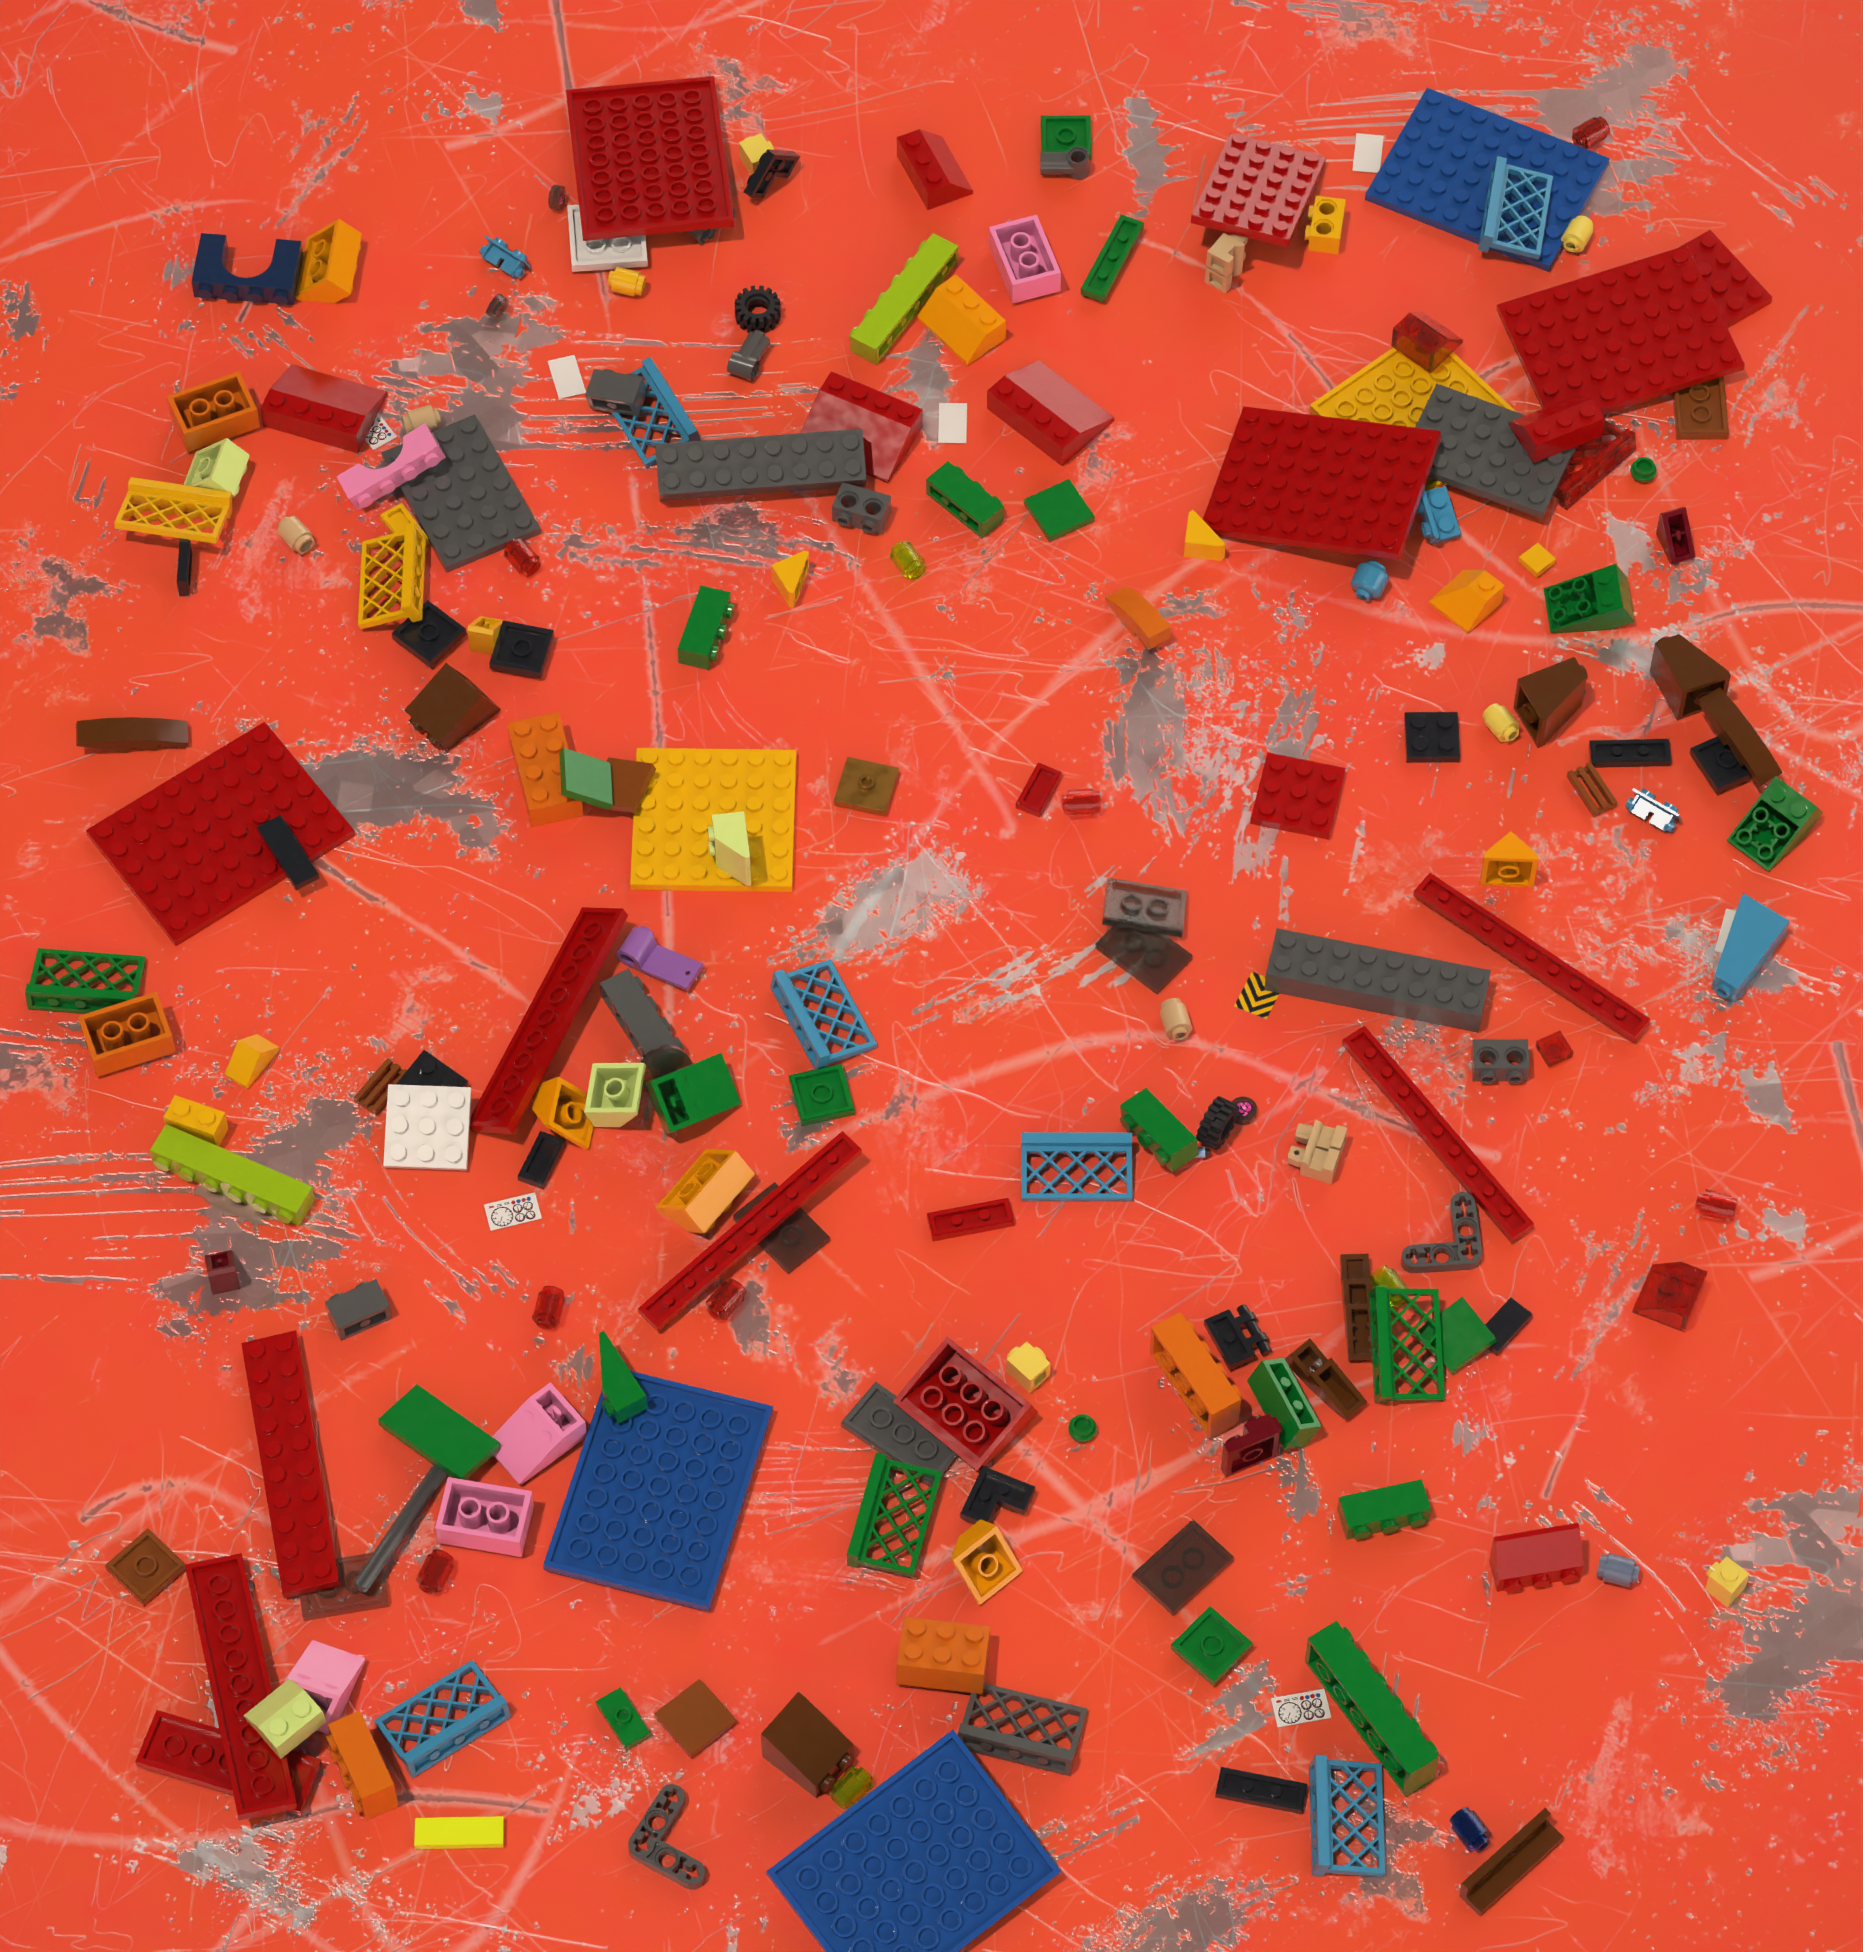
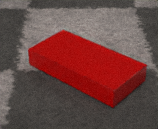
M1038 762L1016 802V809L1040 818L1062 778V772Z

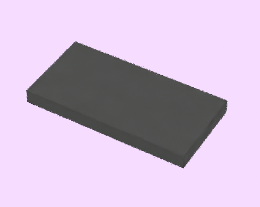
M875 1382L843 1419L841 1427L877 1452L886 1454L889 1460L941 1471L943 1476L959 1456L893 1402L897 1397L896 1395ZM924 1476L918 1479L929 1488L932 1487L934 1482L933 1478Z

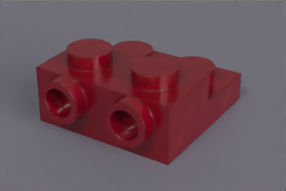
M1270 1413L1264 1416H1253L1244 1424L1243 1436H1233L1223 1444L1221 1470L1226 1478L1277 1457L1278 1445H1280L1279 1435L1282 1432L1277 1417H1272Z

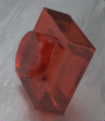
M1561 1031L1536 1041L1535 1047L1548 1068L1573 1057V1050Z

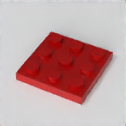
M1267 752L1250 824L1329 840L1346 768Z

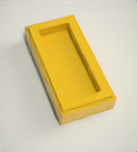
M403 503L380 514V520L391 534L404 531L405 524L415 522L421 529ZM424 533V535L426 536V545H428V544H429V538H428L427 535ZM404 540L398 541V544L402 546L404 544Z

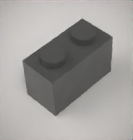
M594 369L585 396L591 409L639 416L647 388L643 378L636 374H621L609 369Z
M376 1279L370 1282H362L354 1289L345 1293H337L325 1301L327 1315L340 1341L392 1319L390 1305Z

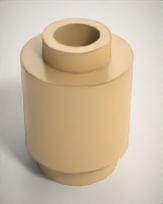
M431 404L407 411V414L401 416L406 434L424 423L431 431L437 430V424L441 423L438 409H432Z
M296 516L285 517L279 522L277 534L294 552L304 554L313 547L315 539L312 532Z
M1178 998L1165 1000L1160 1005L1161 1010L1159 1014L1166 1036L1174 1040H1183L1192 1031L1186 1006Z

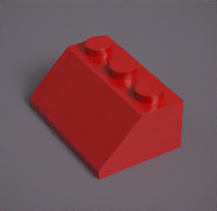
M918 129L897 137V157L927 210L973 194V189L942 136Z
M1576 395L1510 421L1509 426L1531 461L1536 463L1601 437L1605 418L1593 399Z
M1579 1523L1494 1537L1489 1563L1497 1592L1505 1591L1512 1593L1519 1591L1523 1587L1533 1586L1541 1588L1553 1582L1571 1583L1581 1578L1584 1564Z

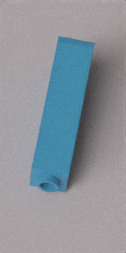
M1743 894L1715 972L1712 989L1720 997L1735 1003L1787 935L1790 921Z

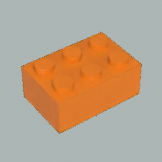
M240 371L167 396L170 415L187 453L217 443L225 438H231L260 428L257 408Z
M157 991L78 1016L81 1032L97 1077L176 1052L173 1036Z
M904 1617L897 1659L896 1684L983 1694L990 1645V1626Z
M359 1710L327 1724L330 1734L325 1736L329 1746L328 1750L334 1764L337 1763L339 1767V1774L344 1787L350 1791L352 1796L350 1798L356 1813L362 1812L365 1820L368 1821L398 1808L394 1783L361 1711Z

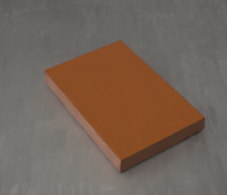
M1724 376L1672 392L1676 440L1728 439L1729 431Z

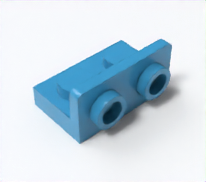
M1446 486L1428 491L1424 489L1416 511L1417 514L1420 513L1423 521L1421 523L1423 536L1425 538L1428 537L1430 545L1460 537L1461 532Z

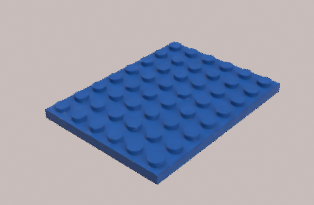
M1426 88L1365 193V200L1479 245L1490 173L1497 156L1507 158L1506 164L1552 175L1553 180L1539 259L1489 247L1491 250L1549 272L1563 247L1561 238L1571 220L1580 216L1608 167L1610 158L1433 89ZM1508 173V178L1514 185L1521 182L1518 176ZM1536 180L1531 182L1538 191L1545 188L1546 183ZM1526 186L1518 189L1524 198L1532 194ZM1512 192L1504 196L1510 205L1518 201ZM1537 199L1528 202L1535 211L1542 208ZM1522 205L1514 209L1520 217L1529 214ZM1509 212L1501 215L1506 224L1515 221ZM1533 218L1525 222L1531 231L1539 227ZM1519 225L1511 229L1517 237L1525 234ZM1505 232L1498 235L1497 238L1498 241L1506 243L1512 241ZM1529 238L1522 241L1526 248L1535 250V245Z
M631 1371L646 1395L647 1409L617 1424L614 1417H608L602 1408L601 1402L604 1400L603 1391H601L543 1564V1569L709 1612L769 1426L773 1406Z
M951 1730L765 1873L824 1952H958L1053 1879L1061 1870L956 1732Z

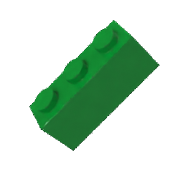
M947 461L926 479V494L981 539L1003 521L1004 505L996 496L992 497L979 482L973 481L966 476L960 467H955Z
M700 586L678 646V663L709 670L712 661L717 660L719 640H724L727 631V625H725L727 618L731 619L734 613L735 604L731 603V592Z
M1147 1088L1120 1105V1122L1128 1132L1132 1131L1137 1136L1142 1147L1145 1149L1149 1148L1154 1153L1160 1165H1166L1174 1172L1199 1155L1197 1138Z
M1285 1358L1262 1360L1248 1378L1249 1386L1265 1415L1270 1413L1272 1417H1277L1282 1429L1279 1439L1283 1448L1290 1449L1307 1446L1322 1427Z
M1422 1479L1339 1497L1337 1507L1346 1540L1352 1538L1361 1540L1379 1532L1389 1534L1395 1532L1398 1528L1407 1526L1412 1528L1420 1527L1429 1522L1431 1507Z

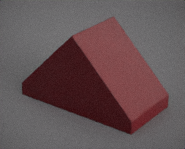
M1686 507L1660 513L1656 535L1669 562L1673 564L1696 557Z
M232 1250L205 1255L212 1295L239 1290L240 1287Z

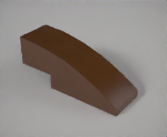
M1310 1338L1285 1358L1289 1367L1307 1387L1345 1420L1367 1402L1333 1359L1330 1358L1328 1360Z

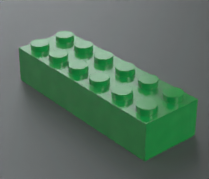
M1336 1620L1308 1638L1305 1663L1380 1764H1382L1403 1795L1407 1797L1434 1780L1439 1752L1432 1741H1426L1423 1737L1418 1722L1413 1717L1409 1718L1405 1713V1707L1401 1699L1397 1695L1393 1696L1388 1690V1685L1380 1672L1376 1673L1370 1666L1371 1662L1368 1655L1362 1649L1359 1651L1355 1646L1350 1631L1346 1627L1342 1628Z

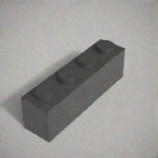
M627 969L600 983L602 999L654 1078L683 1064L682 1053L685 1050L682 1042L678 1037L674 1038L670 1033L671 1027L664 1016L662 1018L659 1016L654 999L651 996L647 997L645 995L643 983L638 976L634 977L630 970Z

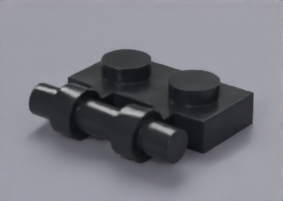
M1246 1304L1236 1309L1240 1315L1236 1318L1233 1317L1230 1309L1204 1320V1326L1229 1370L1254 1360L1255 1354L1252 1350L1254 1348L1259 1349L1262 1356H1267L1272 1352L1268 1344L1269 1338L1265 1332H1261L1257 1325L1258 1319L1254 1312H1250ZM1241 1328H1247L1251 1337L1245 1338Z

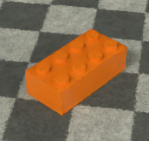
M559 712L508 722L509 743L531 827L584 816L582 801L561 795L559 753L563 748H569Z
M1181 1312L1151 1327V1356L1209 1440L1238 1425L1242 1395L1237 1386L1231 1385L1227 1380L1224 1367L1219 1362L1215 1363L1211 1357L1212 1353L1208 1344L1205 1341L1199 1340L1190 1319L1186 1320Z

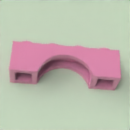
M424 423L403 436L401 453L390 465L380 469H369L358 463L336 477L348 499L358 511L368 507L373 501L383 495L393 492L396 487L406 481L413 480L426 469L436 466L446 456L435 436Z

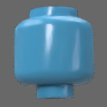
M1373 560L1360 563L1350 582L1351 587L1355 590V596L1364 601H1368L1369 598H1379L1389 580V576L1386 573L1387 569L1382 564Z

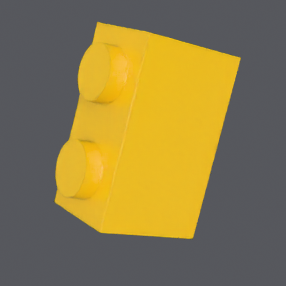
M174 1095L163 1117L164 1124L217 1146H220L228 1130L225 1112Z

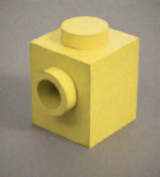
M761 133L753 137H747L739 142V157L750 175L757 169L762 154L767 149L774 150L772 143L766 141Z
M1025 1342L1020 1348L1018 1346L1013 1348L1007 1355L1006 1372L1031 1393L1050 1376L1051 1363L1046 1359L1045 1354L1040 1348L1032 1347L1028 1342Z
M1726 1556L1720 1564L1715 1562L1706 1574L1708 1581L1705 1591L1726 1607H1729L1745 1589L1749 1573Z

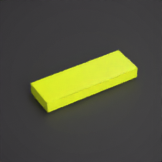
M504 1817L415 1818V1849L504 1848Z

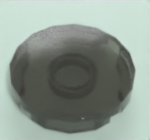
M666 1044L656 1050L652 1049L645 1055L641 1063L646 1064L643 1087L647 1092L648 1089L645 1082L692 1064L691 1059L684 1050L678 1046Z

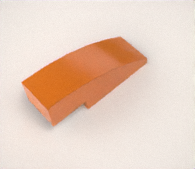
M1125 586L1105 597L1106 603L1133 637L1138 636L1148 650L1170 639L1171 626L1135 590Z

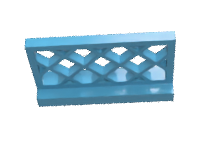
M1497 156L1490 173L1478 250L1488 252L1489 247L1538 260L1541 254L1553 176L1506 164L1507 158ZM1508 173L1518 176L1521 182L1514 185L1508 178ZM1535 180L1546 183L1545 188L1538 191L1531 182ZM1523 186H1526L1532 193L1525 198L1518 191ZM1512 192L1518 201L1510 205L1504 196ZM1537 199L1542 208L1535 211L1528 202ZM1522 205L1529 214L1520 217L1514 209ZM1507 212L1515 220L1509 224H1506L1501 215ZM1533 218L1539 227L1531 231L1525 222ZM1518 225L1525 232L1520 237H1517L1511 230ZM1505 232L1512 241L1506 243L1498 241L1497 238L1498 235ZM1529 238L1535 245V250L1526 248L1522 241Z
M651 357L642 361L643 367L632 372L640 377L643 376L645 379L646 396L657 398L655 408L643 406L642 404L640 412L652 413L650 422H639V416H633L632 420L621 418L622 414L611 412L646 469L656 464V454L648 459L644 454L646 447H655V444L666 443L669 433L680 435L682 440L678 442L701 441L697 429ZM657 415L669 417L666 426L655 424ZM635 427L647 429L644 439L633 437ZM652 430L664 432L661 442L649 440Z
M831 959L785 973L783 969L773 972L770 989L814 1070L827 1067V1064L876 1049L877 1043ZM828 970L831 976L830 982L816 978V973ZM801 979L808 982L806 989L803 990L795 987L791 981ZM811 984L826 989L823 997L808 992ZM829 991L841 994L843 998L841 1004L827 999ZM805 998L820 1003L817 1011L805 1007L803 1004ZM823 1005L838 1010L835 1018L820 1013ZM841 1012L853 1016L855 1020L853 1025L838 1020ZM817 1020L831 1024L828 1033L816 1028L815 1023ZM835 1026L849 1031L846 1040L832 1035ZM855 1033L863 1036L867 1043L859 1045L851 1042L852 1034ZM828 1041L843 1046L842 1050L831 1054L827 1048Z
M1021 1132V1201H1132V1133ZM1027 1154H1039L1045 1161L1034 1170L1027 1163ZM1058 1154H1067L1073 1160L1064 1170L1052 1161ZM1086 1154H1094L1101 1160L1091 1170L1080 1161ZM1114 1154H1126V1164L1119 1170L1108 1161ZM1048 1164L1059 1173L1050 1183L1039 1174ZM1076 1164L1087 1173L1078 1183L1066 1174ZM1103 1164L1114 1173L1105 1184L1094 1174ZM1027 1170L1031 1173V1175L1028 1178ZM1034 1177L1045 1186L1040 1193H1027V1184ZM1062 1177L1073 1186L1067 1193H1059L1053 1188ZM1090 1177L1101 1186L1095 1193H1086L1080 1187ZM1119 1177L1126 1184L1127 1194L1114 1193L1108 1186Z
M471 1660L375 1719L374 1723L403 1762L406 1771L413 1779L511 1718L507 1701L501 1694L497 1693L475 1662ZM471 1671L476 1676L474 1685L460 1684L461 1678ZM442 1689L452 1690L450 1700L435 1699L437 1692ZM457 1692H472L470 1702H456ZM478 1693L489 1694L492 1697V1700L484 1705L475 1704ZM418 1704L428 1705L425 1716L412 1715V1708ZM433 1706L446 1707L445 1718L430 1717ZM453 1708L467 1710L466 1716L460 1720L450 1719ZM392 1720L403 1721L400 1731L388 1730L385 1724ZM408 1721L422 1723L420 1734L406 1732ZM428 1724L442 1725L439 1733L435 1735L425 1734ZM403 1739L417 1740L416 1747L404 1753L401 1748Z
M1315 1755L1309 1765L1312 1876L1323 1877L1325 1873L1384 1877L1385 1847L1382 1764L1327 1760V1755ZM1331 1769H1341L1349 1778L1339 1786L1331 1778ZM1362 1771L1374 1772V1783L1369 1788L1357 1777ZM1351 1781L1363 1791L1355 1800L1343 1790ZM1337 1793L1349 1804L1341 1813L1332 1805L1331 1801ZM1366 1795L1375 1804V1810L1370 1815L1357 1804ZM1352 1808L1364 1819L1356 1828L1344 1817ZM1338 1821L1350 1832L1342 1841L1332 1832V1826ZM1366 1823L1376 1831V1838L1371 1843L1359 1832ZM1352 1836L1365 1847L1357 1855L1345 1845ZM1339 1848L1351 1860L1347 1865H1333V1854ZM1369 1851L1377 1859V1868L1367 1867L1359 1858Z

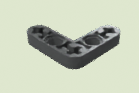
M1459 1192L1451 1199L1450 1217L1454 1242L1407 1246L1404 1248L1401 1256V1266L1405 1271L1409 1273L1460 1271L1475 1269L1479 1266L1482 1257V1246L1476 1202L1471 1194ZM1459 1202H1464V1205L1467 1207L1466 1217H1461L1462 1212L1461 1207L1458 1206ZM1466 1225L1471 1227L1474 1232L1470 1236H1463L1458 1231L1459 1227ZM1469 1244L1470 1252L1473 1256L1471 1260L1465 1255L1466 1245ZM1444 1252L1449 1256V1260L1444 1263L1437 1262L1434 1259V1254ZM1429 1253V1263H1426L1425 1254ZM1410 1255H1415V1258L1418 1259L1417 1263H1412V1260L1409 1259Z
M669 1784L660 1790L628 1842L629 1854L638 1863L684 1888L695 1890L700 1888L706 1880L703 1864L663 1842L685 1806V1793L683 1789L678 1785ZM674 1794H676L678 1802H671V1804L668 1807L667 1813L664 1810L667 1806L666 1796L672 1797ZM653 1817H661L665 1820V1825L657 1830L652 1829L648 1823ZM647 1833L650 1836L646 1843L648 1850L642 1849L640 1852H637L636 1844H643ZM669 1854L675 1858V1863L671 1867H662L658 1862L659 1858ZM681 1862H684V1870L688 1872H693L694 1869L697 1870L698 1878L692 1877L691 1880L687 1879V1873L679 1869Z

